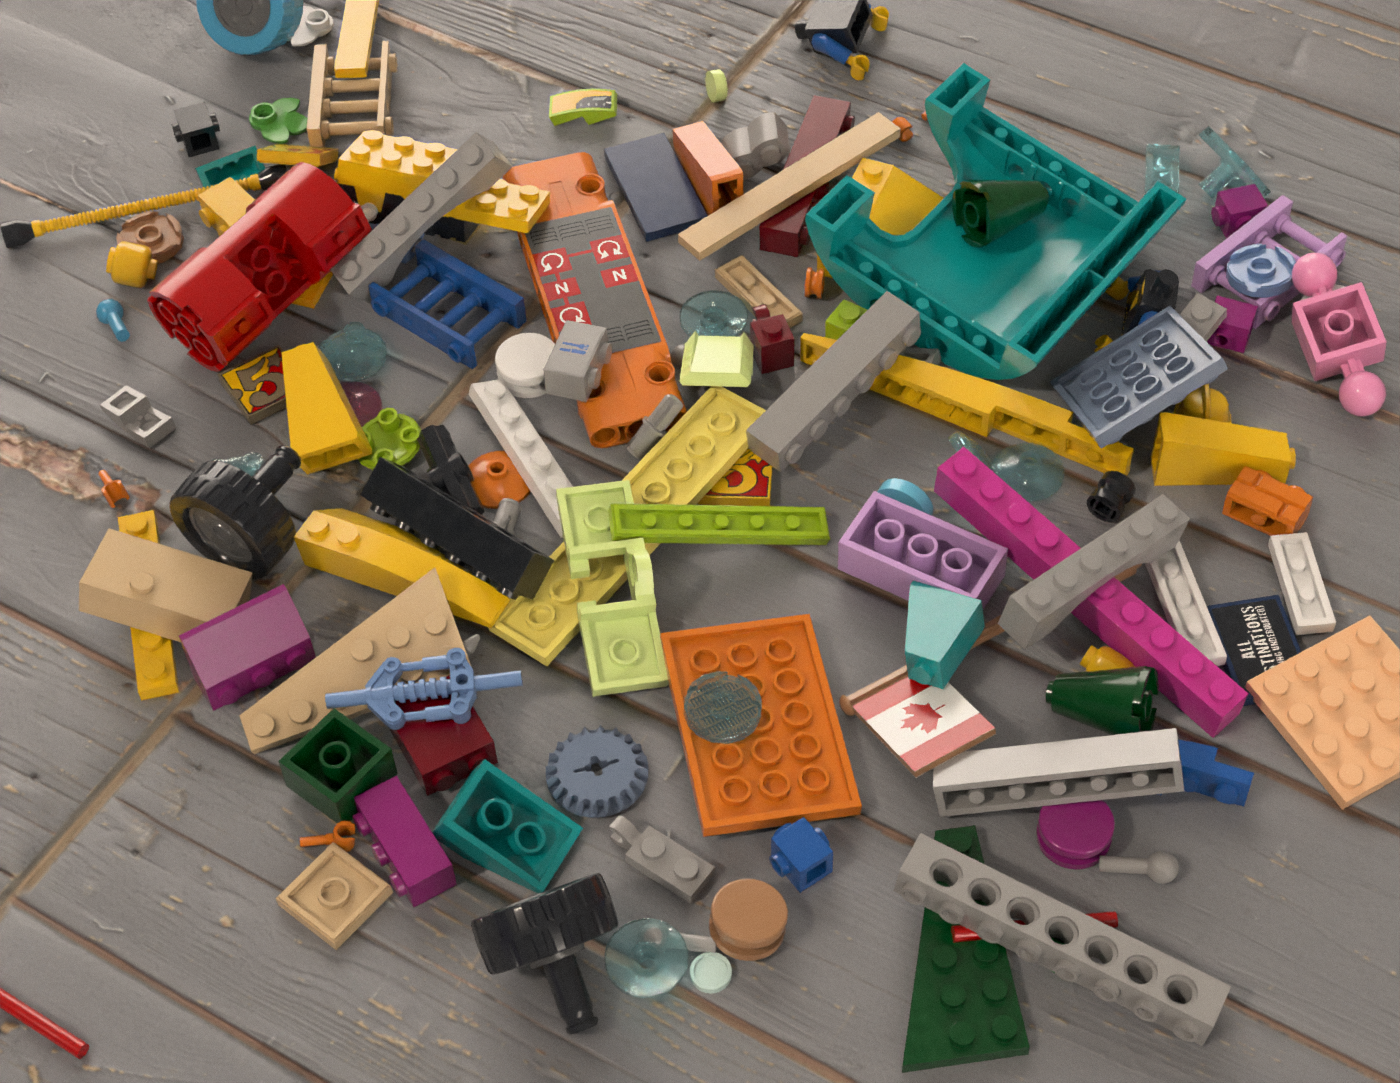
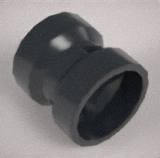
M1118 471L1106 472L1099 480L1098 488L1087 499L1088 510L1102 521H1117L1124 511V504H1127L1134 496L1136 491L1135 485L1123 473Z

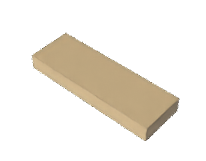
M743 255L715 269V278L753 315L752 307L766 304L770 316L783 314L789 328L803 321V313Z

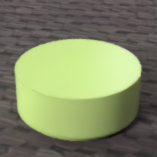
M720 69L707 71L705 83L711 102L724 101L728 94L724 73Z

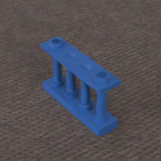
M425 239L415 246L417 267L388 291L374 282L368 285L371 306L378 315L386 316L448 354L453 361L461 362L471 369L477 366L474 345L497 324L507 322L518 329L527 321L525 303L522 296ZM425 277H431L440 282L414 306L401 299ZM450 292H457L465 297L439 321L426 314ZM474 307H482L490 312L464 336L451 329Z

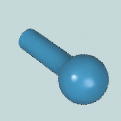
M114 299L101 301L96 309L99 321L109 324L118 341L124 342L128 340L130 333L121 319L124 315L122 305Z

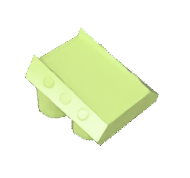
M695 331L685 343L679 381L682 385L748 387L751 384V376H753L754 345L745 332L740 337L699 336Z

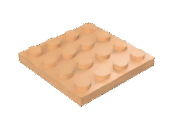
M1370 615L1247 681L1245 688L1254 697L1253 701L1342 810L1400 778V649Z

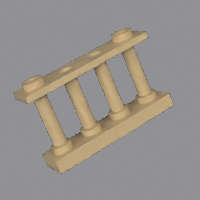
M382 41L381 57L370 58L368 71L380 70V78L333 80L331 76L335 75V58L329 57L327 44L314 45L307 119V134L310 146L325 147V139H330L331 136L362 134L363 131L370 130L379 131L383 135L393 136L394 126L393 119L390 117L392 73L397 72L396 53H390L389 41ZM379 91V99L331 102L329 98L334 96V93ZM378 112L377 121L330 123L327 118H332V114Z

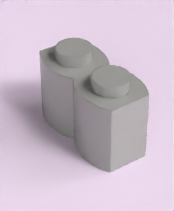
M775 112L758 116L750 122L748 127L733 130L721 140L723 147L742 169L743 180L753 177L763 167L782 161L790 153L787 125Z

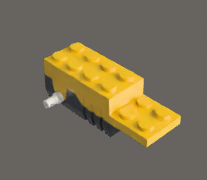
M375 130L363 131L338 159V168L335 170L334 180L354 203L360 205L369 223L380 224L457 149L445 147L441 143L428 144L418 142L405 136H387ZM499 179L489 190L473 196L442 216L424 234L431 236L437 234L440 235V238L450 239L452 237L456 238V241L466 242L479 224L529 233L550 204V192L539 190L536 186L532 185L519 186L509 184L505 180Z

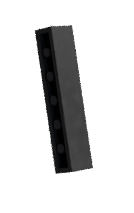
M379 458L360 494L372 503L370 507L372 511L386 518H390L392 515L396 518L394 524L397 527L411 534L417 531L421 534L419 541L436 550L442 547L447 551L445 554L447 559L463 567L467 563L473 567L470 572L472 575L487 583H490L491 580L499 584L496 590L513 600H516L518 595L533 600L554 562L549 556L419 475L388 459Z

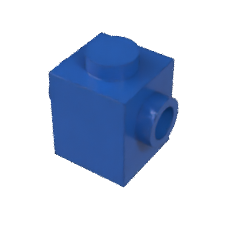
M804 817L793 824L787 823L781 826L771 837V856H769V860L773 869L780 877L786 876L800 893L833 872V851L830 848L826 835L819 827L813 828Z

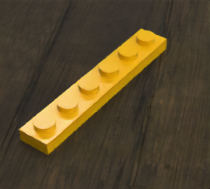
M154 510L118 517L120 532L160 544L158 523ZM130 627L137 689L141 701L179 693L173 640Z

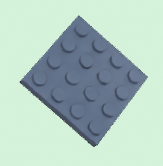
M1168 306L1054 378L1050 383L1058 396L1102 449L1108 444L1118 442L1124 434L1138 425L1148 423L1157 413L1170 405L1180 403L1189 393L1200 386L1213 382L1228 367L1223 358L1171 306Z

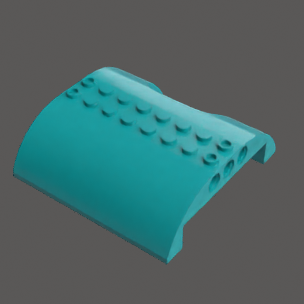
M963 63L926 98L924 104L933 136L953 173L955 185L952 191L914 229L904 235H891L881 230L869 218L875 192L846 175L806 214L805 222L813 246L823 265L835 282L857 305L868 310L888 291L920 312L921 334L914 345L919 348L938 349L941 362L963 373L986 379H1013L1027 374L1045 358L1185 204L1186 198L1157 181L1139 202L984 108L990 79ZM966 180H1036L1047 189L1049 194V202L1043 213L983 247H972L964 241L961 235L966 233L962 225L956 226L952 211L953 193L956 189H960L962 186L960 183Z

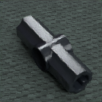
M430 425L421 430V435L417 438V441L430 467L427 469V473L433 485L482 515L485 510L472 484V481H474L473 474L462 455L457 451L444 425Z

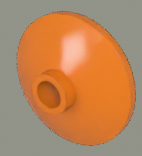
M493 451L483 454L468 465L474 477L472 484L482 506L485 508L498 509L499 502L503 498H510L520 503L531 492L505 451Z

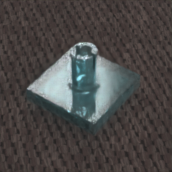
M1209 126L1199 134L1203 141L1220 158L1219 162L1221 164L1202 182L1198 183L1212 199L1233 178L1236 180L1239 178L1245 185L1255 184L1263 198L1271 192L1254 171Z

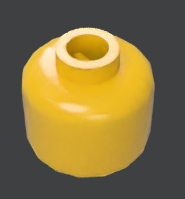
M121 241L116 248H110L106 273L111 274L114 283L142 288L145 286L148 278L154 280L158 260L152 259V251L148 246Z

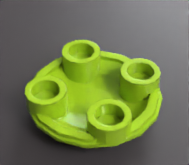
M394 408L382 409L377 417L362 427L372 448V454L358 460L361 465L371 470H374L380 457L402 466L413 459L420 449L417 438L421 435L420 426L413 418L397 413Z

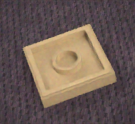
M332 842L276 897V901L282 909L337 950L393 893L391 885Z

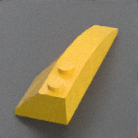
M343 508L313 510L294 536L306 566L398 596L433 568H436L452 615L489 628L494 626L510 602V598L498 592L496 587L472 575L471 571L463 566L450 561L444 554L425 545L413 534L395 525Z

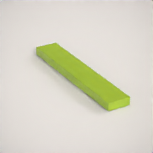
M611 503L608 509L612 542L643 538L644 543L827 545L830 540L825 507Z

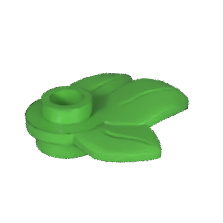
M281 98L272 104L268 102L258 103L252 107L249 115L250 125L254 129L261 131L264 139L276 144L287 143L290 135L294 136L304 133L307 130L308 118L296 112L300 105V100L297 98Z

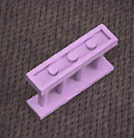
M1282 195L1196 262L1191 287L1203 293L1213 284H1220L1247 303L1258 306L1253 328L1256 329L1266 320L1271 321L1274 319L1280 309L1300 292L1293 284L1286 292L1267 298L1250 297L1239 293L1230 286L1226 278L1227 263L1230 261V256L1244 246L1266 244L1268 249L1275 250V246L1283 248L1297 262L1300 258L1299 256L1271 239L1277 233H1285L1313 252L1327 255L1337 267L1343 261L1346 254L1344 246L1347 235L1341 232L1328 244L1291 221L1290 213L1293 201Z

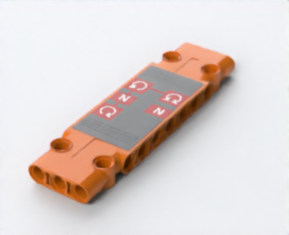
M578 152L512 167L503 175L502 180L519 186L532 185L536 186L539 190L550 192V204L529 233L517 231L552 341L556 343L566 320L607 328L608 343L612 344L611 359L608 364H603L598 388L592 389L587 402L576 400L578 414L583 419L591 445L601 449L628 443L642 426V419L645 416L649 417L665 395L672 394L680 399L683 403V408L666 428L668 432L687 410L675 380V368L671 363L665 337L613 200H608L606 196L604 179L599 176L592 156L589 153Z

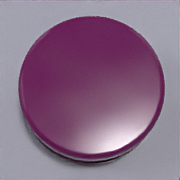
M1104 800L1042 806L1036 830L1039 848L1051 862L1058 866L1074 870L1090 868L1099 863L1100 855L1106 856L1110 850L1115 828L1114 816Z

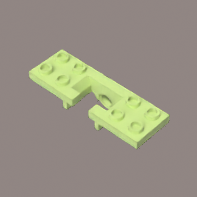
M623 480L556 489V500L571 579L590 577L588 559L623 554L632 597L630 601L600 605L596 604V600L577 603V615L592 697L668 686L669 681L656 616L657 604L654 594L652 563L650 555L645 549L644 539L636 538L613 542L611 540L608 509L611 503L634 504L630 481Z

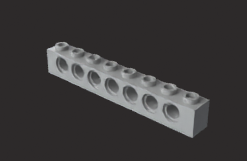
M922 833L919 834L899 870L893 891L900 894L907 902L914 905H922L938 913L945 921L951 924H960L976 932L980 938L989 943L1000 944L1015 952L1024 961L1037 963L1055 972L1062 980L1075 982L1093 991L1100 999L1107 1002H1115L1133 1011L1140 1019L1147 1022H1155L1173 1031L1178 1038L1184 1041L1195 1042L1203 1046L1214 1028L1231 988L1230 985ZM936 881L945 882L950 887L941 886L937 884ZM974 900H981L988 906L979 905ZM1012 919H1019L1026 925H1019ZM1051 938H1057L1065 945L1057 944ZM1090 957L1098 958L1103 964L1095 963ZM1129 976L1138 978L1143 984L1135 983ZM1169 996L1178 998L1182 1004L1172 1001Z

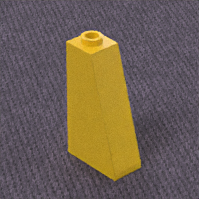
M314 342L302 344L281 352L290 447L301 458L300 468L308 475L371 455L372 448L328 358Z
M1168 412L1159 413L1150 457L1154 486L1232 485L1237 480L1244 466L1253 470H1263L1269 473L1273 479L1285 484L1289 470L1295 468V449L1293 447L1289 448L1287 433Z

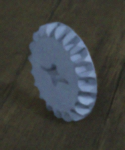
M601 725L596 730H588L584 727L582 732L574 735L570 732L568 738L564 742H558L555 751L549 753V761L546 766L547 786L555 801L573 814L591 818L611 816L630 807L643 793L649 773L647 756L644 755L640 743L636 744L630 734L623 735L616 727L612 731L605 730ZM599 763V766L603 768L602 775L595 776L594 772L591 771V765Z

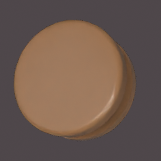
M755 879L732 881L724 885L714 896L709 919L710 936L716 943V946L732 958L744 961L766 958L780 947L784 939L788 919L787 904L783 896L774 887L763 881Z

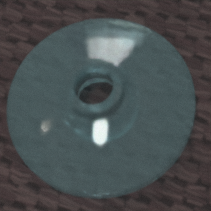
M712 290L698 293L689 298L680 310V325L683 331L690 337L695 331L699 336L737 337L745 329L748 322V311L743 301L737 296L724 291Z
M1019 443L1003 449L995 457L992 465V471L1026 501H1039L1052 496L1059 490L1064 480V466L1060 458L1050 449L1034 443Z
M652 918L633 920L621 926L609 939L604 954L606 972L611 982L623 993L636 998H655L674 989L684 977L688 967L687 945L679 931L662 920ZM651 927L660 929L662 941L659 945L644 941V934L647 929ZM650 959L655 964L652 968L643 969L640 967V963L643 960Z

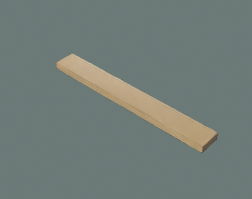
M881 113L874 114L678 234V243L699 261L853 167L861 161L862 157L867 158L900 138L901 129Z

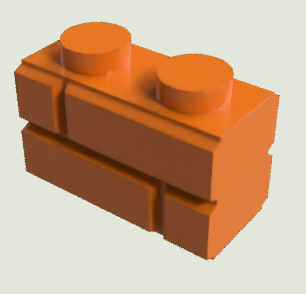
M1244 466L1237 480L1234 481L1227 492L1222 514L1269 536L1298 533V530L1301 529L1306 521L1313 496L1307 494L1299 486H1289L1273 479L1269 473L1263 470H1253Z

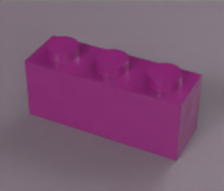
M397 776L354 797L358 813L353 815V820L363 837L370 835L374 844L370 845L371 850L381 867L388 865L393 874L389 875V879L399 897L406 895L414 908L457 885L452 863Z

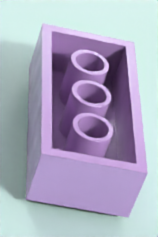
M873 491L838 542V570L908 601L910 584L914 580L982 600L984 609L1005 576L1008 548Z

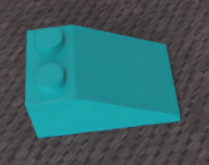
M484 759L471 772L432 833L438 841L464 859L539 894L544 892L583 828Z

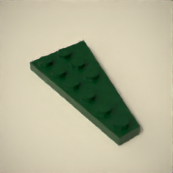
M975 825L935 831L934 840L985 864ZM936 881V883L941 886L950 887L945 882ZM974 900L979 905L988 906L981 900ZM926 907L924 908L902 1073L1029 1055L1030 1046L1006 948L998 943H989L983 939L954 943L951 927L960 924H951L942 919L938 913Z

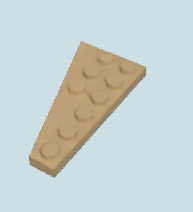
M433 568L239 715L253 754L304 737L332 710L326 707L325 694L365 689L367 682L389 657L398 658L401 663L422 661L424 657L446 655L452 648H461L465 652L466 659L470 664L436 568ZM423 669L404 671L397 682L404 681L405 684H408V681L415 680V683H418L419 679H425L426 682L429 681V678L440 680V677L450 675V669L424 672ZM367 704L335 708L349 719L372 712L367 707Z

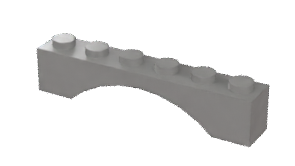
M475 132L331 269L332 273L349 295L370 302L369 284L374 282L383 288L392 281L396 269L405 254L429 227L456 206L475 195L489 190L513 166L493 141Z
M1162 494L1010 595L998 624L1026 650L1051 633L1068 614L1107 581L1137 564L1152 563L1176 547L1190 518Z

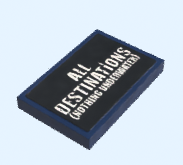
M1279 595L1207 606L1227 655L1225 665H1223L1225 673L1248 693L1243 706L1256 705L1253 701L1254 697L1245 688L1248 680L1301 652Z

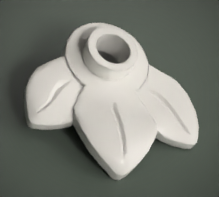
M303 6L300 25L295 31L294 36L287 41H291L292 46H305L314 42L317 37H322L333 29L332 17L323 9Z

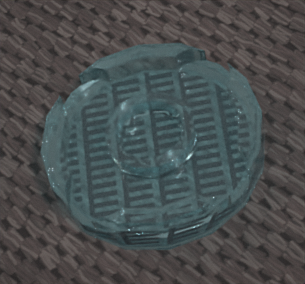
M716 671L704 674L691 683L685 696L684 717L688 727L697 736L712 743L729 744L743 740L755 731L761 719L762 699L757 687L741 675L737 674V677L727 675L728 672Z

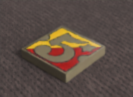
M279 345L217 374L219 382L250 425L287 408L281 354L284 351Z

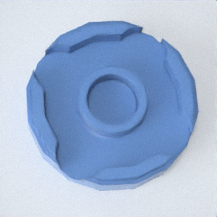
M1266 244L1248 245L1235 251L1230 256V261L1227 263L1226 278L1230 286L1241 294L1260 298L1277 296L1289 290L1293 285L1292 269L1296 261L1283 248L1275 246V250L1266 248Z

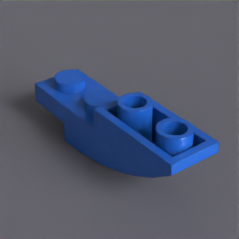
M1178 740L1185 792H1197L1213 797L1225 804H1236L1244 807L1254 773L1216 762L1215 757L1218 750L1216 747Z

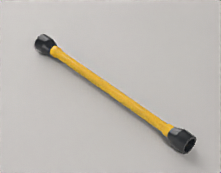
M286 164L269 166L258 174L250 175L247 179L235 180V182L246 191L249 189H253V191L267 190L287 172ZM213 185L210 187L206 186V188L202 187V189L198 188V190L195 188L194 191L190 189V191L186 190V192L182 191V193H173V195L169 194V196L165 195V197L162 195L161 198L157 196V198L140 200V202L136 201V203L133 201L132 204L129 202L128 205L124 203V205L111 206V208L107 207V209L103 208V210L100 208L99 211L95 209V211L82 212V214L78 213V215L74 214V216L70 215V217L68 215L62 216L61 218L58 217L57 220L56 218H53V220L49 219V221L11 220L0 223L1 232L6 247H16L26 244L35 237L44 236L46 231L50 233V231H59V229L63 230V228L67 229V227L71 228V226H83L84 223L88 225V223L92 224V222L96 223V221L100 222V220L105 221L109 220V218L113 219V217L116 219L117 216L121 218V216L138 214V212L142 213V211L146 212V210L150 211V209L154 211V209L171 207V205L175 206V204L178 206L179 203L182 205L183 203L187 204V202L191 203V201L195 202V200L199 201L198 195L212 188Z

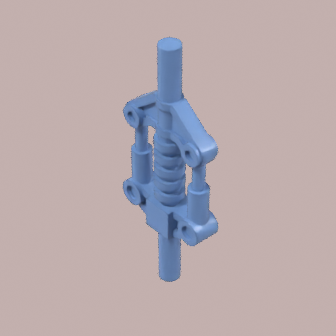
M452 648L446 655L424 657L422 661L401 663L398 658L389 657L367 682L365 689L325 694L327 709L367 704V707L392 730L401 729L406 721L426 719V722L453 719L454 722L463 724L471 718L470 710L477 699V691L523 686L521 670L475 676L473 668L466 659L465 652L461 648ZM423 669L424 672L450 669V679L444 676L440 677V680L429 678L427 682L425 679H419L418 683H415V680L408 681V684H405L404 681L397 682L404 671ZM449 694H452L449 705L425 707L424 711L403 713L402 709L395 704V701L406 703L408 699H410V702L417 701V698H420L421 701L427 700L428 697L438 699V696L441 695L442 698H448Z

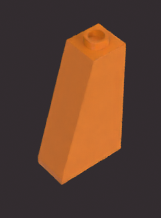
M703 121L673 129L674 152L708 216L744 194L742 169Z

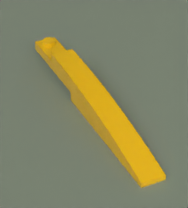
M803 333L800 337V361L812 365L837 340ZM898 355L892 367L888 370L884 369L875 378L870 387V390L984 437H988L994 428L1104 474L1108 471H1118L1127 476L1130 472L1133 448L1118 441L1108 444L1101 449L1084 427L1072 424V411L981 378Z

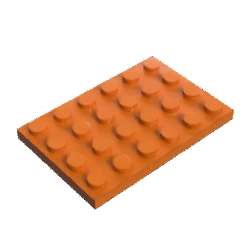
M810 614L660 633L669 686L703 837L783 826L787 823L793 824L803 817L808 822L861 814V800ZM711 680H728L740 683L747 687L759 702L758 707L761 711L759 723L753 732H750L739 741L731 743L708 741L697 732H694L685 719L684 707H686V699L689 694L700 687L699 685ZM714 682L702 686L693 693L687 705L688 719L695 730L705 737L720 741L737 739L748 733L754 726L758 715L757 705L751 694L744 688L728 682ZM727 684H731L735 689V691H733L729 685L728 687L732 691L730 693L727 687H725L729 693L727 694L722 688L725 695H723L722 692L718 690L722 697H720L718 693L715 691L719 698L717 699L714 693H712V695L715 697L716 700H713V698L709 694V697L712 701H710L708 697L705 696L709 703H707L706 700L702 697L706 704L704 705L700 699L699 701L703 706H700V704L696 700L695 702L698 704V708L695 705V703L692 702L696 709H694L690 704V701L698 697H701L709 692H712ZM742 689L748 695V697H746L744 693L741 691L742 695L745 698L743 699L740 693H738V695L742 699L739 700V698L735 694V697L738 699L737 702L734 699V697L731 696L735 703H733L731 699L728 697V699L732 703L731 705L726 699H724L729 706H726L722 700V703L725 706L724 708L720 704V702H718L722 709H720L718 705L715 703L716 707L718 708V711L715 709L713 705H711L715 712H713L709 706L708 708L712 712L711 714L709 713L707 708H705L709 715H706V713L702 709V712L704 713L705 717H703L701 712L698 711L702 718H700L699 715L695 712L696 716L699 718L698 720L695 718L693 714H691L695 719V721H693L689 715V713H692L700 708H703L713 702H716ZM749 698H752L751 701L755 705L752 706V704L748 700L747 702L751 706V708H749L747 703L744 702L748 708L746 709L744 705L741 704L742 707L745 709L744 711L741 709L739 705H737L742 712H739L735 706V709L737 710L738 714H736L733 708H731V710L735 714L732 715L730 710H728V712L731 714V717H729L727 712L724 711L728 718H726L724 714L721 713L722 716L725 718V720H723L720 714H718L722 721H719V719L715 715V718L717 719L718 723H716L713 717L711 718L715 723L714 725L711 722V720L708 719L712 726H710L708 722L705 720L706 724L708 725V727H706L702 721L701 723L703 724L705 729H703L701 725L698 723L699 727L701 728V731L696 725H693L696 722H699L709 716H712ZM756 707V710L754 709V712L756 713V716L754 715V713H753L752 711H750V712L752 713V715L754 716V718L751 717V715L749 714V712L747 713V714L749 715V717L751 718V720H749L748 717L744 714V716L746 717V719H747L748 721H745V719L743 718V716H741L742 719L744 720V723H742V721L740 720V718L737 717L741 724L739 725V723L737 722V720L734 719L735 722L738 724V726H736V725L734 724V722L731 720V722H732L733 725L735 726L734 728L731 726V724H730L729 722H727V723L729 724V726L731 727V729H729V727L726 725V723H724V725L726 726V728H727L728 730L726 731V729L723 727V725H721V727H722V728L724 729V731H725V732H722V730H721L720 727L718 726L719 730L721 731V734H719V732L717 731L716 728H714V729H715V731L717 732L718 735H716V734L714 733V731L711 729L712 733L714 734V737L712 736V734H711L709 731H707V732L709 733V735H710L711 737H709V736L706 734V732H705L704 734L701 733V732H703V731H705V730H707V729H710V728H712V727H714V726H716V725H718V724H720V723H723V722H725V721H727V720H729V719H731V718H733V717H736V716H738V715H740V714H742V713H744V712H746V711H748V710H751V709H753V708ZM755 720L753 725L751 723V728L749 725H747L749 730H747V728L744 726L747 732H744V730L740 728L744 734H741V732L737 730L741 736H738L736 731H734V733L737 736L736 738L731 732L733 738H731L730 735L727 734L730 739H727L726 736H724L725 739H723L722 737L721 739H715L725 733H728L740 726H743Z

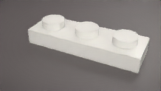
M1307 532L1270 536L1268 547L1295 635L1333 632L1336 621Z

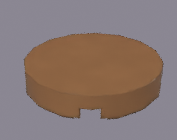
M154 211L140 213L126 220L121 226L122 231L120 234L117 233L116 236L117 244L121 241H127L148 246L152 251V259L158 260V264L174 257L182 248L184 241L179 221L170 214L166 213V216Z

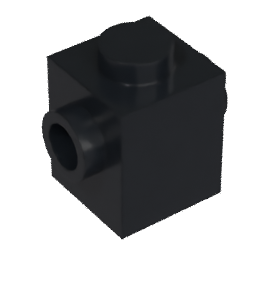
M205 102L174 110L177 123L171 124L177 143L183 141L188 157L219 150L215 132L220 131L215 113L209 114Z

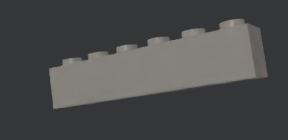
M886 291L746 430L749 450L779 472H782L789 464L796 463L802 456L804 449L813 440L820 439L826 432L828 425L837 416L844 415L849 409L851 402L860 393L868 391L875 378L884 369L888 370L891 368L898 355L907 346L911 347L918 340L921 334L920 312Z
M1177 728L964 751L933 768V790L940 817L1185 791Z

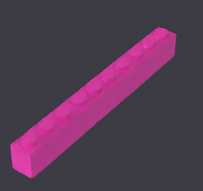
M962 447L937 468L934 492L989 541L1008 548L1007 557L1033 580L1081 549L965 447ZM1115 577L1095 590L1071 612L1110 648L1131 661L1135 667L1147 666L1156 668L1158 690L1212 738L1218 735L1240 714L1248 693Z

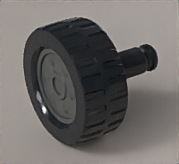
M278 446L275 454L269 456L253 476L224 462L207 461L202 463L183 481L170 499L169 508L174 523L188 542L207 559L252 572V580L264 578L283 559L295 542L296 530L293 520L275 495L293 475V471L301 466L300 456L289 446Z
M600 873L588 875L472 920L471 927L477 947L490 974H500L529 964L531 969L543 966L560 1016L566 1022V1032L572 1035L597 1025L598 1018L593 1014V1004L575 953L585 949V942L616 929L619 925L611 895Z

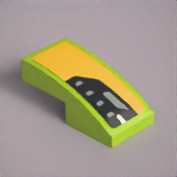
M580 89L550 96L549 119L554 126L583 117L586 123L591 125L617 116V93L615 90Z

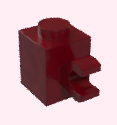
M766 304L752 307L756 319H752L753 322H750V341L754 345L753 357L761 374L793 367L794 336L784 315L780 314L771 317Z

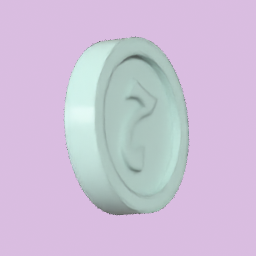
M702 953L691 963V982L701 992L709 994L720 992L731 981V964L720 953Z

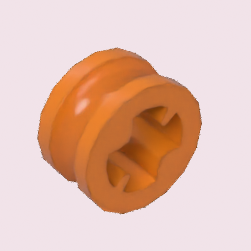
M811 267L807 268L805 297L809 298L810 295L815 294L817 298L822 299L825 269L820 268L818 272H815Z

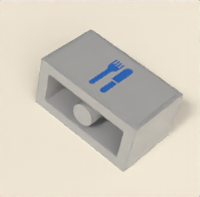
M566 320L543 369L546 394L587 402L592 389H597L599 386L603 364H608L611 359L612 344L608 343L607 328Z

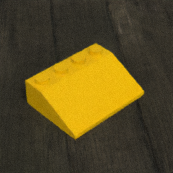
M863 157L852 177L875 192L869 218L881 230L891 235H904L914 229L944 199L894 165ZM817 254V272L820 268L825 269V277L833 278Z

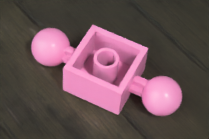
M1308 253L1299 258L1292 269V282L1295 288L1301 294L1311 297L1294 302L1292 307L1291 323L1314 381L1343 374L1344 380L1339 388V400L1347 412L1361 417L1372 415L1384 404L1386 388L1383 381L1377 375L1365 371L1363 367L1384 361L1386 339L1363 283L1360 282L1332 291L1337 281L1335 263L1325 254Z

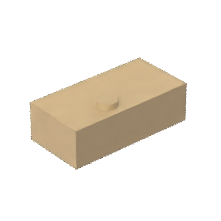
M109 528L79 582V611L181 642L179 635L250 601L252 572Z

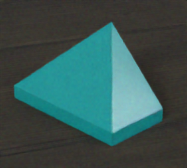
M254 145L199 166L195 170L202 186L206 188V186L210 187L211 185L219 184L229 177L234 181L243 180V178L247 179L250 175L263 171L265 166L257 161V148Z

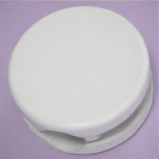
M521 333L508 338L499 346L495 355L498 379H503L513 396L535 398L546 394L543 369L555 343L541 334Z

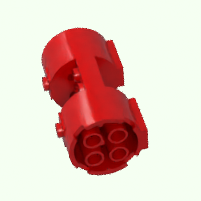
M299 162L246 208V214L207 248H199L149 292L151 296L147 299L149 307L171 339L176 337L184 347L190 350L187 353L188 356L203 367L214 372H220L271 326L272 321L311 285L319 283L330 273L331 269L372 231V228L360 205L354 203L331 177L311 164Z

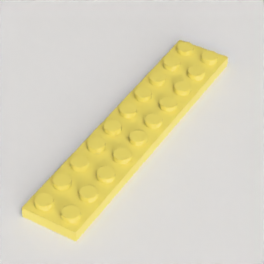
M711 386L624 477L623 480L630 481L634 504L696 505L749 448L746 430L766 410L722 386ZM563 542L549 556L554 562L534 599L532 600L518 595L516 600L510 598V602L494 626L489 628V631L543 665L548 666L580 631L577 603L596 600L597 605L605 604L628 579L623 554L588 559L590 577L571 579L565 544ZM644 543L649 555L660 545V543Z

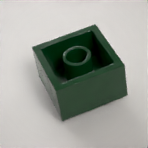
M335 708L278 761L286 786L336 823L351 821L353 815L358 813L354 797L398 774L392 749Z

